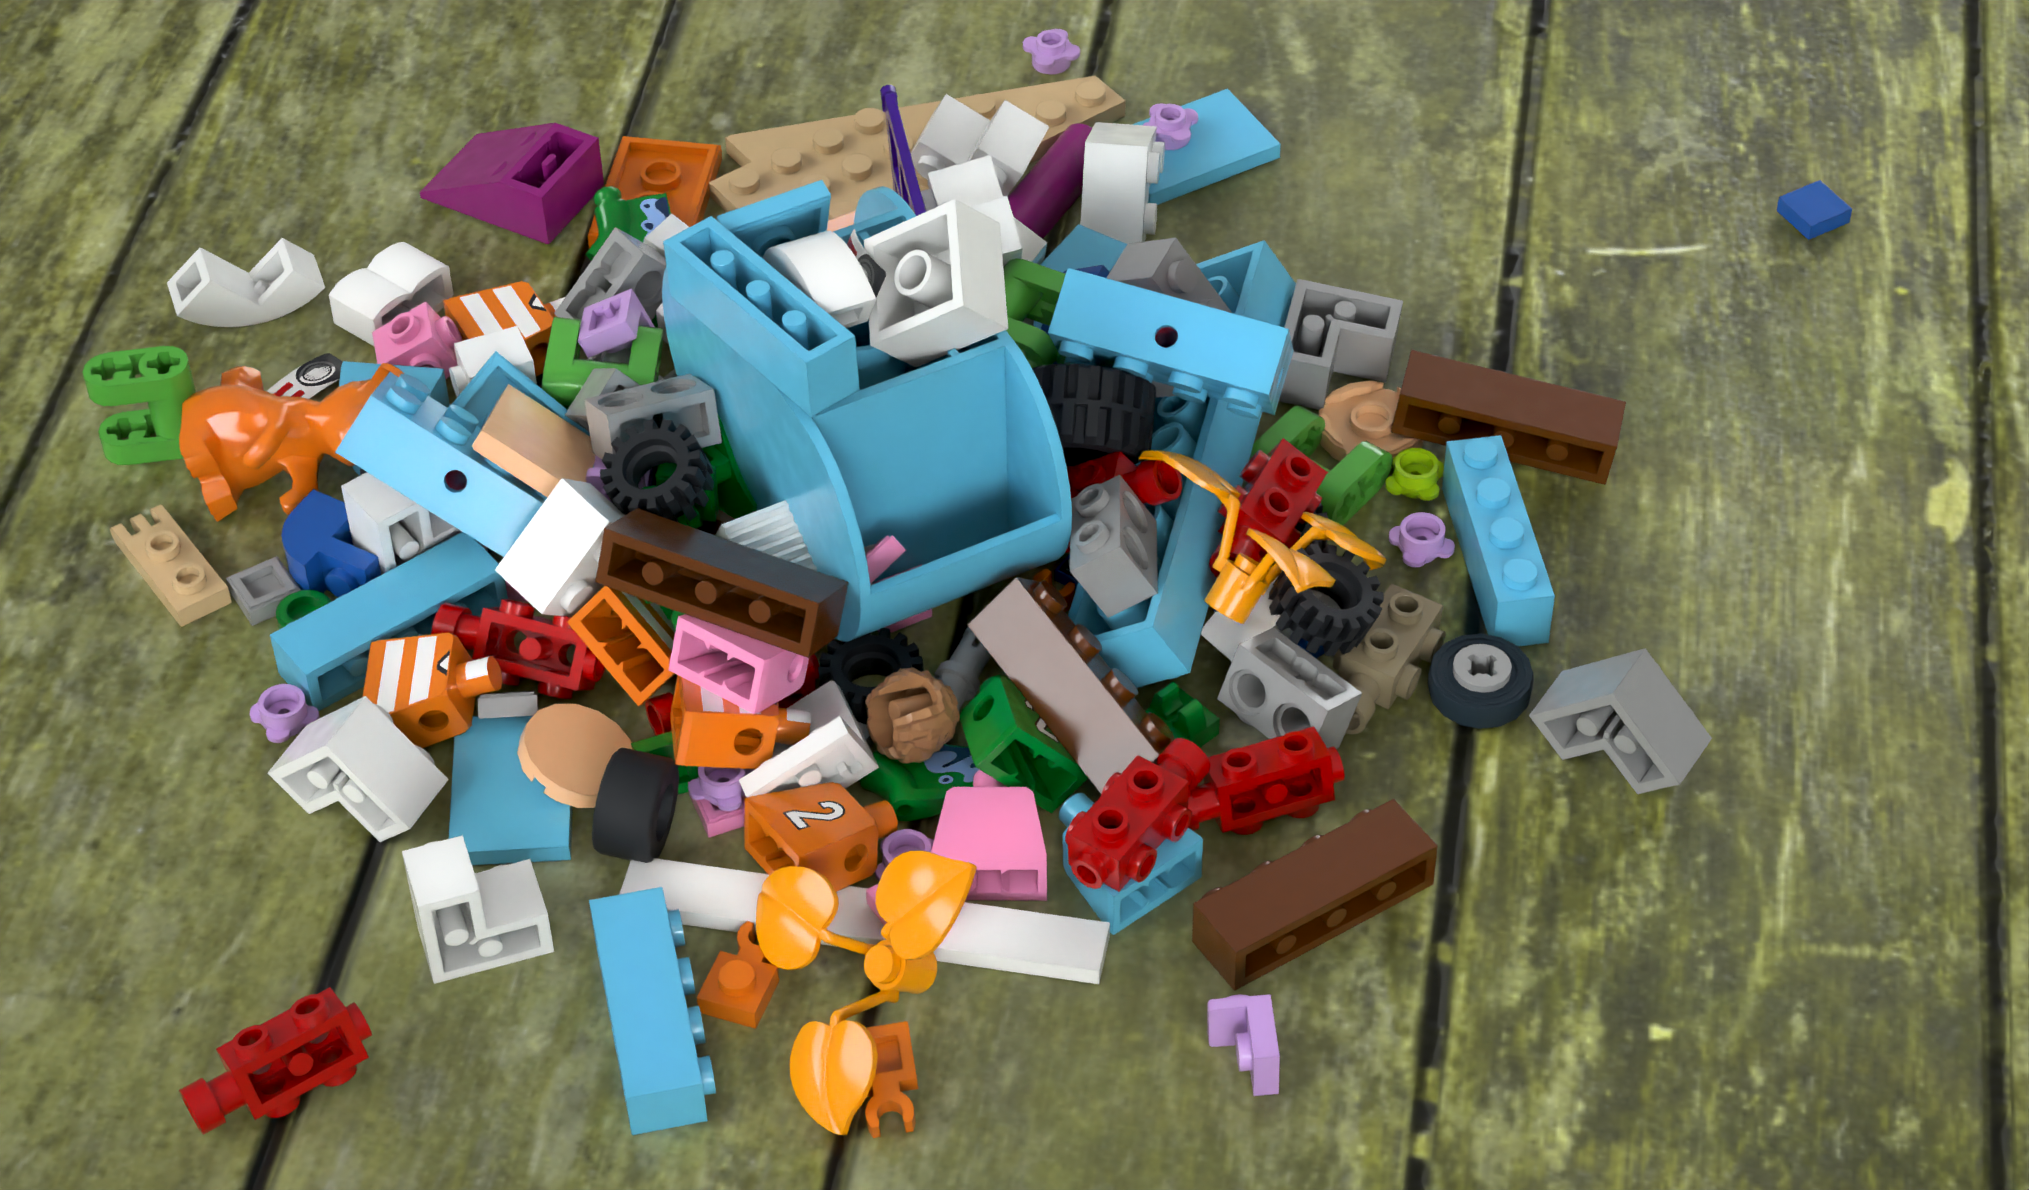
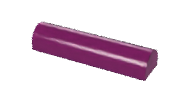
M1080 123L1070 125L1007 196L1013 217L1042 239L1082 194L1085 141L1092 130V127Z

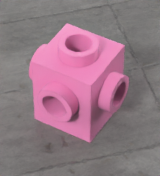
M427 302L408 312L397 315L392 321L372 332L377 364L388 363L401 366L444 369L445 379L450 376L449 368L458 366L454 343L462 341L460 332L448 316L441 318Z

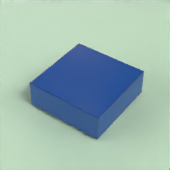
M1818 180L1780 196L1777 212L1810 240L1850 223L1852 208L1821 180Z

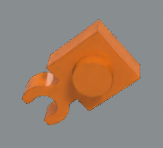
M747 921L738 930L737 955L724 951L719 952L696 998L701 1014L756 1029L779 983L778 967L773 965L764 956L760 946L754 944V923Z
M908 1021L867 1027L876 1043L878 1053L875 1078L867 1097L872 1098L867 1103L865 1110L868 1131L873 1138L881 1137L879 1119L884 1113L894 1111L902 1115L906 1133L913 1132L916 1124L914 1106L910 1098L903 1093V1091L918 1089Z

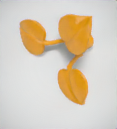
M1150 450L1143 451L1138 458L1164 461L1200 487L1214 493L1226 507L1227 516L1219 555L1212 565L1214 569L1221 573L1204 601L1216 611L1240 624L1246 622L1261 595L1265 594L1270 584L1279 576L1282 570L1295 587L1297 593L1312 587L1333 586L1336 580L1323 567L1297 551L1301 547L1305 549L1314 540L1334 541L1343 549L1361 556L1370 567L1369 571L1383 567L1387 561L1377 549L1359 539L1348 528L1333 520L1309 512H1303L1301 518L1313 527L1290 549L1277 539L1249 528L1246 535L1262 546L1267 554L1260 563L1242 553H1239L1235 561L1229 559L1240 508L1238 498L1241 494L1214 470L1191 457L1169 451Z
M908 851L895 857L882 873L876 891L877 911L887 922L881 930V935L887 940H882L876 945L838 935L826 929L838 911L839 898L831 882L820 872L800 866L783 867L771 873L763 882L762 891L757 899L756 933L761 951L773 965L786 970L802 969L816 958L821 940L828 944L865 955V974L873 985L880 989V992L835 1010L831 1014L830 1024L817 1021L808 1022L801 1028L794 1041L789 1063L793 1089L808 1115L828 1131L837 1135L848 1134L854 1115L872 1087L877 1069L878 1053L876 1043L869 1030L857 1021L846 1019L884 1002L897 1003L899 992L920 994L931 987L937 974V960L933 951L943 942L955 923L972 885L977 869L976 865L927 851Z

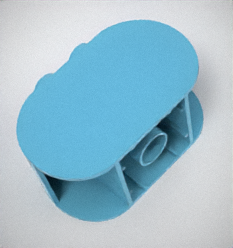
M884 186L876 187L866 191L860 197L855 211L854 224L833 232L847 244L853 229H855L858 239L864 247L865 239L916 217V214L895 191ZM665 268L662 284L663 313L668 343L677 376L692 374L714 389L717 413L722 421L741 475L757 504V511L785 500L789 505L790 512L793 514L794 522L798 525V530L803 537V542L807 546L808 553L812 556V561L817 571L849 582L839 633L836 639L848 642L1055 561L1064 555L1068 548L1072 530V502L1061 441L1050 407L1038 379L1023 352L1006 330L959 350H956V348L949 350L945 356L919 367H914L870 346L869 319L865 323L848 327L846 329L854 334L856 339L860 390L811 417L670 296L667 268ZM893 535L906 551L872 583L910 568H916L870 585L864 547L872 544L875 545L883 537Z

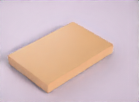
M510 384L507 385L472 444L473 450L547 498L562 478L586 482L587 470L593 468L596 456L592 451L590 436Z

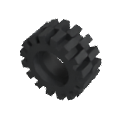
M653 419L644 421L645 431L639 433L634 425L626 429L625 431L630 438L623 442L620 438L616 437L611 443L616 454L605 452L602 459L607 469L600 470V479L604 483L603 488L611 502L625 515L638 508L678 522L677 518L684 514L690 522L697 516L692 506L696 503L705 507L709 498L704 490L713 491L714 481L710 474L714 473L712 465L694 434L691 435L688 428L680 424L676 428L672 420L666 419L662 420L660 429ZM664 463L677 464L672 476L663 484L650 489L638 488L641 478L651 468Z
M1310 544L1306 551L1301 547L1297 550L1298 552L1306 555L1323 567L1336 581L1332 587H1312L1297 593L1295 587L1282 570L1269 592L1268 599L1273 600L1269 606L1271 615H1281L1275 624L1280 631L1287 628L1293 631L1289 637V640L1297 645L1301 638L1308 641L1307 651L1316 653L1319 647L1323 646L1325 656H1334L1338 649L1342 655L1349 653L1354 646L1357 648L1382 611L1380 605L1384 601L1383 592L1376 591L1381 583L1377 576L1367 578L1366 574L1370 567L1364 561L1356 566L1351 562L1355 554L1347 550L1341 557L1336 555L1337 546L1327 544L1322 552L1318 544ZM1312 590L1329 596L1338 604L1340 609L1324 604L1314 595Z
M881 628L879 635L868 633L848 642L842 641V645L833 639L827 645L828 654L822 652L819 659L820 667H818L820 687L829 681H835L841 688L856 721L866 725L868 708L865 701L868 694L872 693V690L878 686H859L852 683L854 680L867 675L887 677L891 673L897 672L900 668L914 667L920 672L924 671L923 658L919 656L917 645L914 642L908 645L907 636L900 632L894 639H891V632L888 628Z

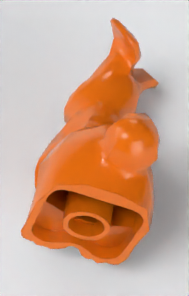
M382 363L372 379L352 381L344 384L318 402L302 397H279L264 391L260 371L251 367L237 366L222 373L220 386L209 387L188 397L182 403V419L179 434L180 451L191 476L194 479L198 478L200 480L205 504L216 521L219 522L237 509L238 499L244 489L258 486L282 471L288 473L293 480L292 488L279 498L283 511L289 515L313 489L319 491V466L325 454L332 456L349 467L354 466L355 464L335 451L370 395L388 373L391 372L398 377L404 373L392 364Z

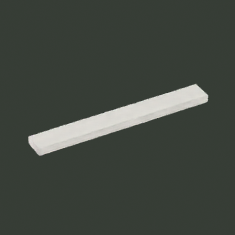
M656 858L649 863L631 860L620 894L663 887L667 911L679 909L683 925L738 932L740 927L749 921L754 923L755 935H757V899L762 891V884L769 875ZM848 886L837 891L836 893L839 898L838 911L826 929L835 934L867 944L876 945L882 940H887L881 935L884 925L867 904L866 889L868 888ZM965 902L949 933L933 953L936 960L940 962L1099 984L1110 938V923ZM821 940L822 945L834 946Z

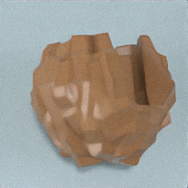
M914 667L900 668L897 672L891 673V675L885 678L884 682L878 684V687L872 690V693L868 694L865 701L868 708V733L872 741L876 743L877 750L889 759L898 760L901 763H921L928 760L933 753L940 751L941 747L953 738L955 726L960 719L957 709L958 701L951 687L943 684L942 680L932 677L928 670L920 672Z

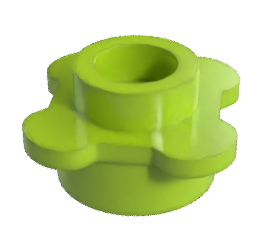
M1409 448L1401 451L1393 458V474L1385 481V488L1389 493L1393 495L1403 494L1406 497L1420 498L1424 501H1430L1439 496L1440 488L1437 483L1439 478L1443 477L1444 464L1432 452L1422 448Z

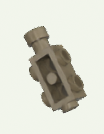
M1391 583L1384 593V601L1380 605L1382 607L1380 615L1357 648L1354 646L1351 652L1343 655L1338 649L1333 660V668L1339 670L1338 675L1362 692L1346 730L1347 734H1358L1364 730L1375 713V704L1389 709L1397 696L1406 700L1412 696L1421 675V668L1418 665L1422 660L1431 663L1434 654L1443 646L1446 632L1439 629L1443 610L1442 604Z

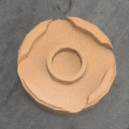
M1363 381L1349 383L1332 391L1326 397L1324 408H1321L1318 414L1325 420V428L1320 441L1321 446L1338 461H1341L1362 441H1368L1389 452L1392 455V459L1405 449L1422 448L1424 440L1391 433L1401 388L1397 387V392L1390 389H1383V382Z
M553 704L538 710L527 722L520 736L517 754L522 770L532 782L535 777L539 783L546 787L543 792L557 802L576 808H595L601 780L609 760L620 748L632 749V742L616 722L597 710L579 704Z

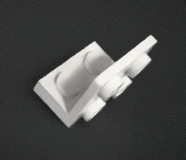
M829 681L788 707V709L810 711L809 736L794 745L775 743L772 758L766 760L758 768L739 779V782L746 797L829 782L839 783L844 788H847L879 768L841 688L835 681Z

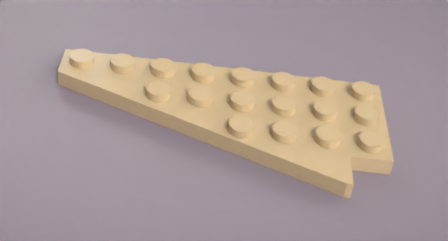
M1096 76L954 98L989 120L992 119L1004 100L1048 125L1049 129L1030 163L1040 159L1070 125L1080 123L1093 128L1095 122L1113 123L1125 117L1126 101ZM941 101L899 107L910 153ZM864 108L855 115L730 135L725 138L726 152L741 167L709 182L711 199L725 212H729L823 180L831 193L828 221L856 211L858 201L866 191L881 186L893 190L885 112L876 108ZM915 168L920 191L929 189L928 180L922 177Z

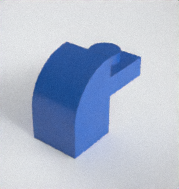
M313 489L288 515L282 528V543L289 573L301 591L315 590L324 593L328 590L336 597H339L381 576L378 556L353 546L345 503Z

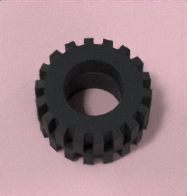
M1050 364L1032 368L1050 407L1061 441L1066 466H1076L1119 451L1134 464L1147 460L1138 458L1143 451H1150L1152 447L1156 387L1154 384L1129 372L1103 366Z

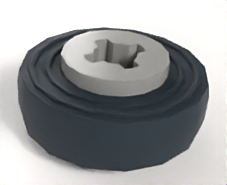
M1486 634L1462 635L1446 642L1434 654L1428 673V688L1431 700L1441 714L1459 725L1478 729L1500 727L1516 720L1528 707L1534 683V675L1529 658L1522 650L1501 637Z

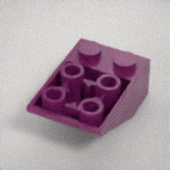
M558 123L476 134L420 191V198L549 245L594 197L595 193L604 186L599 138Z

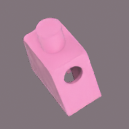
M684 614L678 616L668 670L756 714L802 687L805 681L809 658Z
M978 770L973 776V787H953L946 791L931 853L976 865L977 869L966 900L1047 901V854L1033 791L1027 787H1007L981 770Z

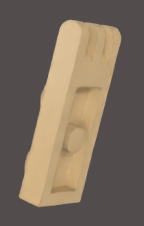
M162 504L150 509L152 519L155 522L152 526L142 514L130 518L135 532L133 535L127 531L122 523L110 528L111 535L117 546L181 627L232 603L228 586Z

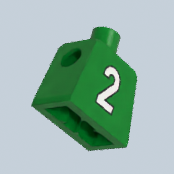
M996 675L985 680L979 688V694L962 709L960 721L975 767L1007 787L1029 788L1034 793L1036 804L1046 811L1052 813L1088 779L1080 766L1008 677ZM1039 754L1042 755V756H1044L1043 758H1040V759H1036V758H1035V757L1038 756Z

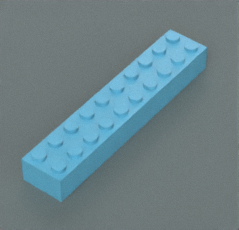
M1265 240L1196 264L1232 313L1280 327L1285 326L1296 283ZM1177 396L1155 398L1151 450L1169 451L1191 457L1214 470L1233 487L1237 484L1242 487L1243 479L1239 475L1249 461L1262 411L1259 419H1254L1230 412L1226 409L1228 402L1208 396L1205 403L1191 402ZM1182 473V492L1177 499L1156 506L1144 503V506L1157 521L1158 594L1108 618L1078 582L1068 614L1075 625H1083L1098 639L1102 646L1099 655L1111 669L1117 668L1123 672L1136 688L1167 679H1175L1190 673L1209 606L1204 599L1216 581V577L1210 569L1209 560L1223 536L1218 532V529L1225 520V517L1217 512L1222 502L1214 493L1200 487Z

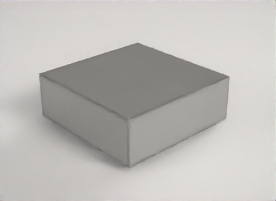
M278 556L226 578L230 594L252 626L276 616V609L279 603L286 596L301 591Z
M535 691L482 694L477 698L479 719L533 716L539 710L538 693L535 694Z

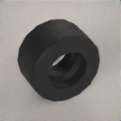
M620 748L612 755L601 780L593 816L592 840L593 847L597 852L603 855L645 863L653 861L654 858H659L671 828L678 795L679 770L678 765H675V761L672 758L628 748Z

